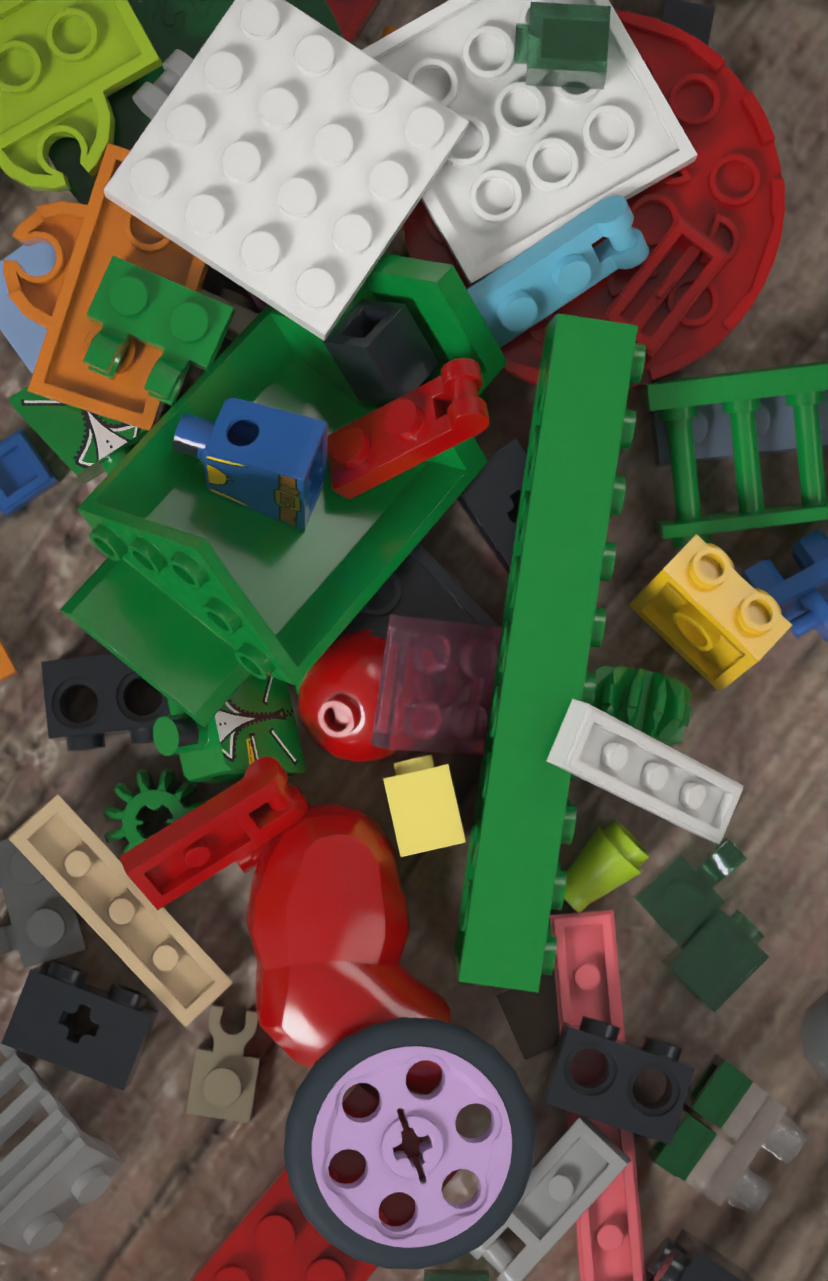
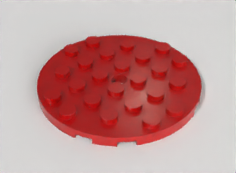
M615 10L697 153V158L694 162L626 200L634 216L631 226L642 232L649 247L648 256L679 216L731 254L728 261L653 358L649 360L645 357L641 381L639 384L633 383L631 387L633 389L640 387L642 383L656 382L674 375L700 360L717 347L736 328L750 310L766 283L777 255L785 214L784 178H782L780 162L774 143L776 138L768 118L752 91L748 92L738 77L725 65L726 61L701 40L678 27L656 18ZM420 199L404 223L405 240L410 258L453 265L465 288L469 289L471 286ZM608 237L600 238L599 240L591 244L592 247L594 248L595 246L606 240ZM684 237L678 240L621 314L623 319L631 323L692 243ZM701 252L640 332L649 339L652 337L710 262L711 258ZM644 261L634 268L617 269L502 346L500 350L508 363L501 371L537 385L545 327L558 313L600 320Z

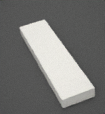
M575 699L571 701L546 760L583 780L717 844H720L744 787L738 782L596 707Z

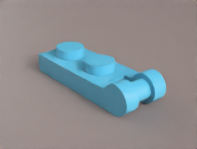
M613 195L600 200L467 289L499 348L617 269L634 268L647 258L649 247L642 232L637 228H632L634 216L624 197ZM608 237L606 240H604L594 248L592 247L591 244H593L600 238Z

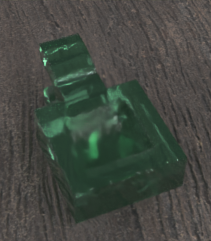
M725 837L720 844H717L694 867L682 854H679L635 894L634 898L679 946L725 903L713 887L730 875L747 858L730 839Z

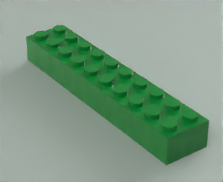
M558 313L545 327L512 562L508 576L452 954L459 982L538 993L541 974L551 976L554 969L557 937L551 935L549 918L551 909L561 910L564 902L567 872L560 870L558 858L560 844L571 845L575 830L577 809L576 805H570V799L567 798L570 778H581L546 760L572 699L592 706L594 702L596 674H591L586 670L590 647H601L605 630L606 609L596 607L599 583L600 581L610 582L615 563L616 543L606 541L609 517H612V515L620 516L625 496L626 477L616 475L619 453L623 449H630L635 429L636 411L626 409L628 389H631L633 383L639 384L641 381L645 362L646 345L635 343L638 325Z

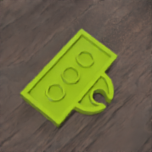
M0 0V167L11 179L34 191L64 192L71 190L68 178L62 172L53 169L48 159L49 150L53 143L64 137H71L79 141L81 147L80 164L92 177L99 172L107 144L114 143L115 118L108 96L161 67L163 64L128 0Z

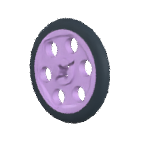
M402 1017L370 1024L344 1037L315 1062L298 1087L286 1120L284 1159L290 1189L304 1217L328 1243L353 1259L378 1267L419 1270L452 1262L477 1249L506 1223L523 1197L533 1168L536 1131L530 1100L516 1071L494 1046L470 1030L448 1022L430 1018ZM421 1060L433 1061L442 1070L440 1086L428 1095L411 1093L406 1086L408 1070L414 1063ZM358 1083H368L374 1086L380 1096L379 1105L376 1110L364 1118H353L346 1114L342 1107V1099L346 1090ZM474 1103L482 1104L489 1108L492 1120L490 1127L483 1135L477 1138H467L456 1131V1117L462 1108ZM399 1108H402L409 1128H413L418 1137L428 1135V1140L419 1144L420 1155L418 1159L424 1173L422 1179H419L412 1159H408L403 1150L393 1152V1147L402 1143L401 1132L403 1128L397 1113ZM352 1149L364 1155L366 1160L365 1171L353 1183L343 1184L336 1182L329 1175L328 1167L330 1160L339 1151ZM465 1169L475 1173L477 1176V1191L467 1202L460 1204L451 1203L443 1197V1181L452 1171ZM394 1192L406 1193L415 1200L413 1217L401 1226H390L379 1219V1206L382 1200Z

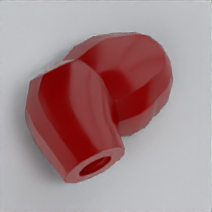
M333 804L307 808V812L301 820L269 840L263 848L251 881L246 923L257 960L255 979L257 1020L260 1026L296 1063L312 1068L315 1062L338 1041L370 1024L402 1017L438 1019L451 1023L450 1008L445 998L416 978L400 963L411 930L408 899L400 882V870L395 848L380 824L354 808ZM421 1060L414 1063L406 1075L407 1089L410 1092L430 1094L441 1080V1067L430 1060Z

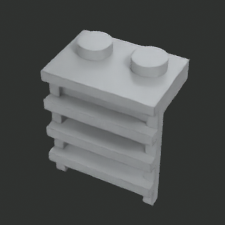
M0 1044V1051L7 1058V1061L0 1066V1099L21 1079L28 1086L0 1114V1146L42 1106L49 1113V1116L0 1162V1243L31 1254L34 1250L41 1249L54 1241L61 1233L63 1223L82 1204L89 1203L103 1194L110 1185L111 1176L124 1165V1162L110 1145L84 1133L21 1051Z

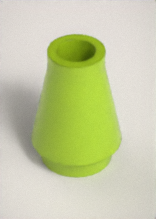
M615 819L606 828L599 825L566 871L567 881L564 899L577 912L581 913L592 902L643 873L640 866L650 858L649 853L618 820Z

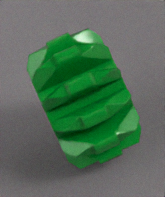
M621 665L617 667L603 666L591 673L596 674L594 707L669 747L682 742L685 727L689 726L692 707L689 704L692 691L679 679L666 677L661 672L645 671L642 668H627Z
M164 768L160 775L158 789L155 790L149 771L145 769L137 771L136 780L141 793L137 794L130 786L119 783L114 790L121 799L128 803L126 808L122 809L117 806L104 807L103 815L109 819H122V828L110 830L104 834L105 842L117 843L127 839L129 844L119 853V856L149 838L143 826L150 824L149 821H143V816L147 809L162 811L168 807L173 818L166 820V822L172 824L207 802L201 801L190 806L186 803L196 792L198 784L187 780L174 794L172 791L176 780L175 770Z

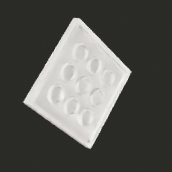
M235 0L104 188L106 198L325 341L467 131L469 121L287 1Z
M448 0L361 50L469 121L467 131L421 200L470 286H473L600 200L613 195L622 196L627 200L689 165L697 158L695 149L609 0Z

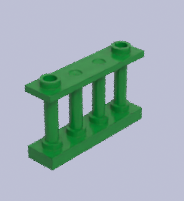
M828 360L642 383L640 386L642 408L648 411L659 410L660 421H666L676 518L653 520L654 533L662 539L671 538L672 547L683 548L696 534L705 543H710V533L828 520V499L826 496L818 403L825 402L824 390H828ZM785 395L786 406H793L801 503L764 507L755 411L761 409L760 398ZM722 403L723 413H729L739 510L701 514L692 418L698 417V405Z

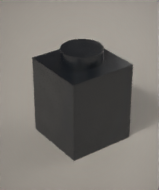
M361 299L330 333L326 340L323 341L358 400L388 404L422 386L423 381L439 364L405 304Z

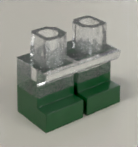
M716 1054L687 1095L685 1103L712 1124H715L729 1134V1138L722 1137L682 1108L671 1145L656 1140L647 1154L655 1164L673 1176L679 1177L719 1206L725 1200L732 1206L755 1215L770 1195L773 1187L769 1182L748 1168L761 1147H764L788 1165L796 1157L808 1137L792 1119L784 1114L788 1108Z

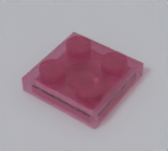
M390 614L371 745L390 750L483 755L502 628L484 624Z

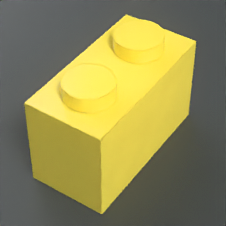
M432 755L394 763L396 776L384 778L383 780L400 856L403 857L465 843L466 840L449 765L434 767Z

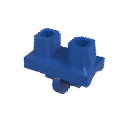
M817 529L799 539L792 546V557L802 571L783 580L771 560H762L744 570L741 577L753 588H759L767 592L776 600L781 608V615L792 624L789 629L795 638H799L815 629L820 637L828 642V537L821 530Z

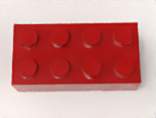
M354 1084L348 1088L343 1096V1110L353 1118L367 1117L379 1105V1092L370 1084ZM398 1109L397 1113L403 1128L401 1132L402 1143L393 1147V1152L403 1150L408 1159H412L419 1179H422L424 1173L418 1159L420 1155L419 1144L428 1140V1135L418 1137L413 1128H409L404 1114ZM341 1150L330 1160L328 1167L329 1175L336 1182L343 1184L353 1183L363 1175L366 1160L364 1155L356 1150ZM284 1165L196 1269L190 1281H367L378 1266L353 1259L328 1243L304 1217L290 1189L286 1165ZM458 1170L452 1171L449 1175L446 1176L442 1184V1189L447 1185V1183L452 1179V1177L457 1173ZM394 1192L387 1195L379 1206V1219L390 1226H401L407 1223L415 1212V1200L403 1192Z

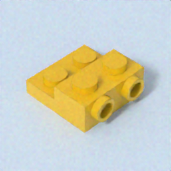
M697 534L628 605L719 692L759 662L792 626L781 615V608L771 595L759 588H753L734 570L732 560L721 548L711 543H705Z

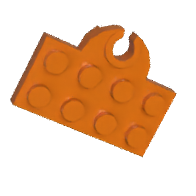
M108 143L88 205L58 201L36 206L37 211L20 223L11 235L26 246L38 243L53 245L56 252V262L52 270L43 276H31L17 261L3 260V273L10 299L24 316L47 329L28 391L150 431L158 422L164 403L149 397V392L144 389V385L153 366L162 356L163 352L131 338L114 381L96 374L88 369L89 365L84 364L83 359L95 335L102 329V325L90 321L86 314L112 256H116L199 293L209 265L105 197L104 188L131 151Z

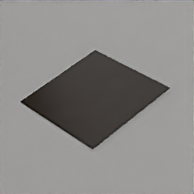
M552 972L551 976L541 975L538 993L510 989L497 995V999L525 1060L557 1046L559 1030L554 972Z

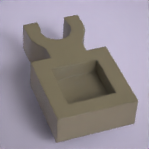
M213 1003L210 1008L208 1023L214 1039L213 1049L204 1047L196 1049L186 1114L250 1123L261 1056L245 1054L247 1042L253 1037L259 1025L256 1010L248 1009L244 1029L233 1033L225 1029L222 1023L225 1005Z

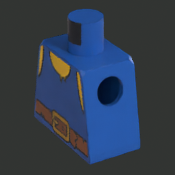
M233 397L224 401L216 422L184 413L174 435V451L204 461L207 489L213 494L295 528L306 530L327 478V422Z

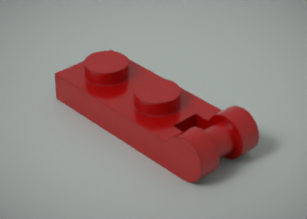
M468 358L452 360L443 366L441 376L327 436V450L333 491L350 500L487 429L490 424L487 403L478 396V391L483 386L478 362Z
M262 757L249 765L242 780L125 852L119 858L128 877L151 904L159 910L297 823L307 812V800L295 785L287 784V773L275 758Z

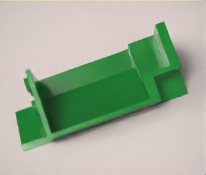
M383 254L332 331L361 299L405 304L439 361L437 367L423 381L422 385L441 376V369L448 362L460 358L473 359L480 365L483 386L478 391V396L487 403L490 398L485 388L508 362L454 266ZM269 304L213 362L210 371H205L79 505L77 510L93 529L89 533L91 542L108 558L60 609L63 614L202 727L208 724L250 674L262 680L271 676L296 686L488 463L474 437H471L348 500L333 491L327 450V478L305 531L213 494L207 489L204 461L173 450L174 435L184 413L216 422L224 401L234 397L327 422L328 436L386 405L358 400L325 347L323 340Z

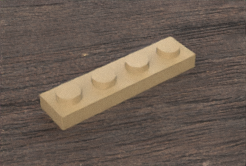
M57 793L8 836L9 840L185 1027L233 983L163 907L157 910L128 877L121 861Z

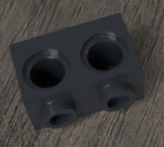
M114 654L41 662L48 738L55 741L66 740L67 751L105 748V736L130 733L131 744L154 743L153 727L156 720L162 716L171 715L167 697L163 694L160 706L153 713L137 715L130 705V693L135 685L145 681V679ZM89 687L97 696V710L89 720L76 723L67 712L68 698L75 690Z
M587 1016L582 1017L580 1026L564 1022L541 1093L544 1103L671 1145L695 1070L689 1063L679 1060L682 1048L648 1036L644 1037L642 1047L617 1039L620 1031L619 1027ZM587 1048L599 1050L605 1059V1067L601 1076L589 1083H582L573 1079L570 1073V1064L575 1054ZM648 1069L662 1071L666 1078V1090L663 1096L652 1103L637 1101L633 1094V1084L636 1077Z

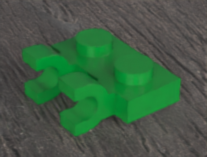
M112 256L86 314L90 321L102 325V329L92 340L83 363L89 365L88 369L114 381L131 338L162 351V356L153 366L144 389L149 392V397L173 406L191 364L205 371H210L235 315V310L229 305L116 256Z

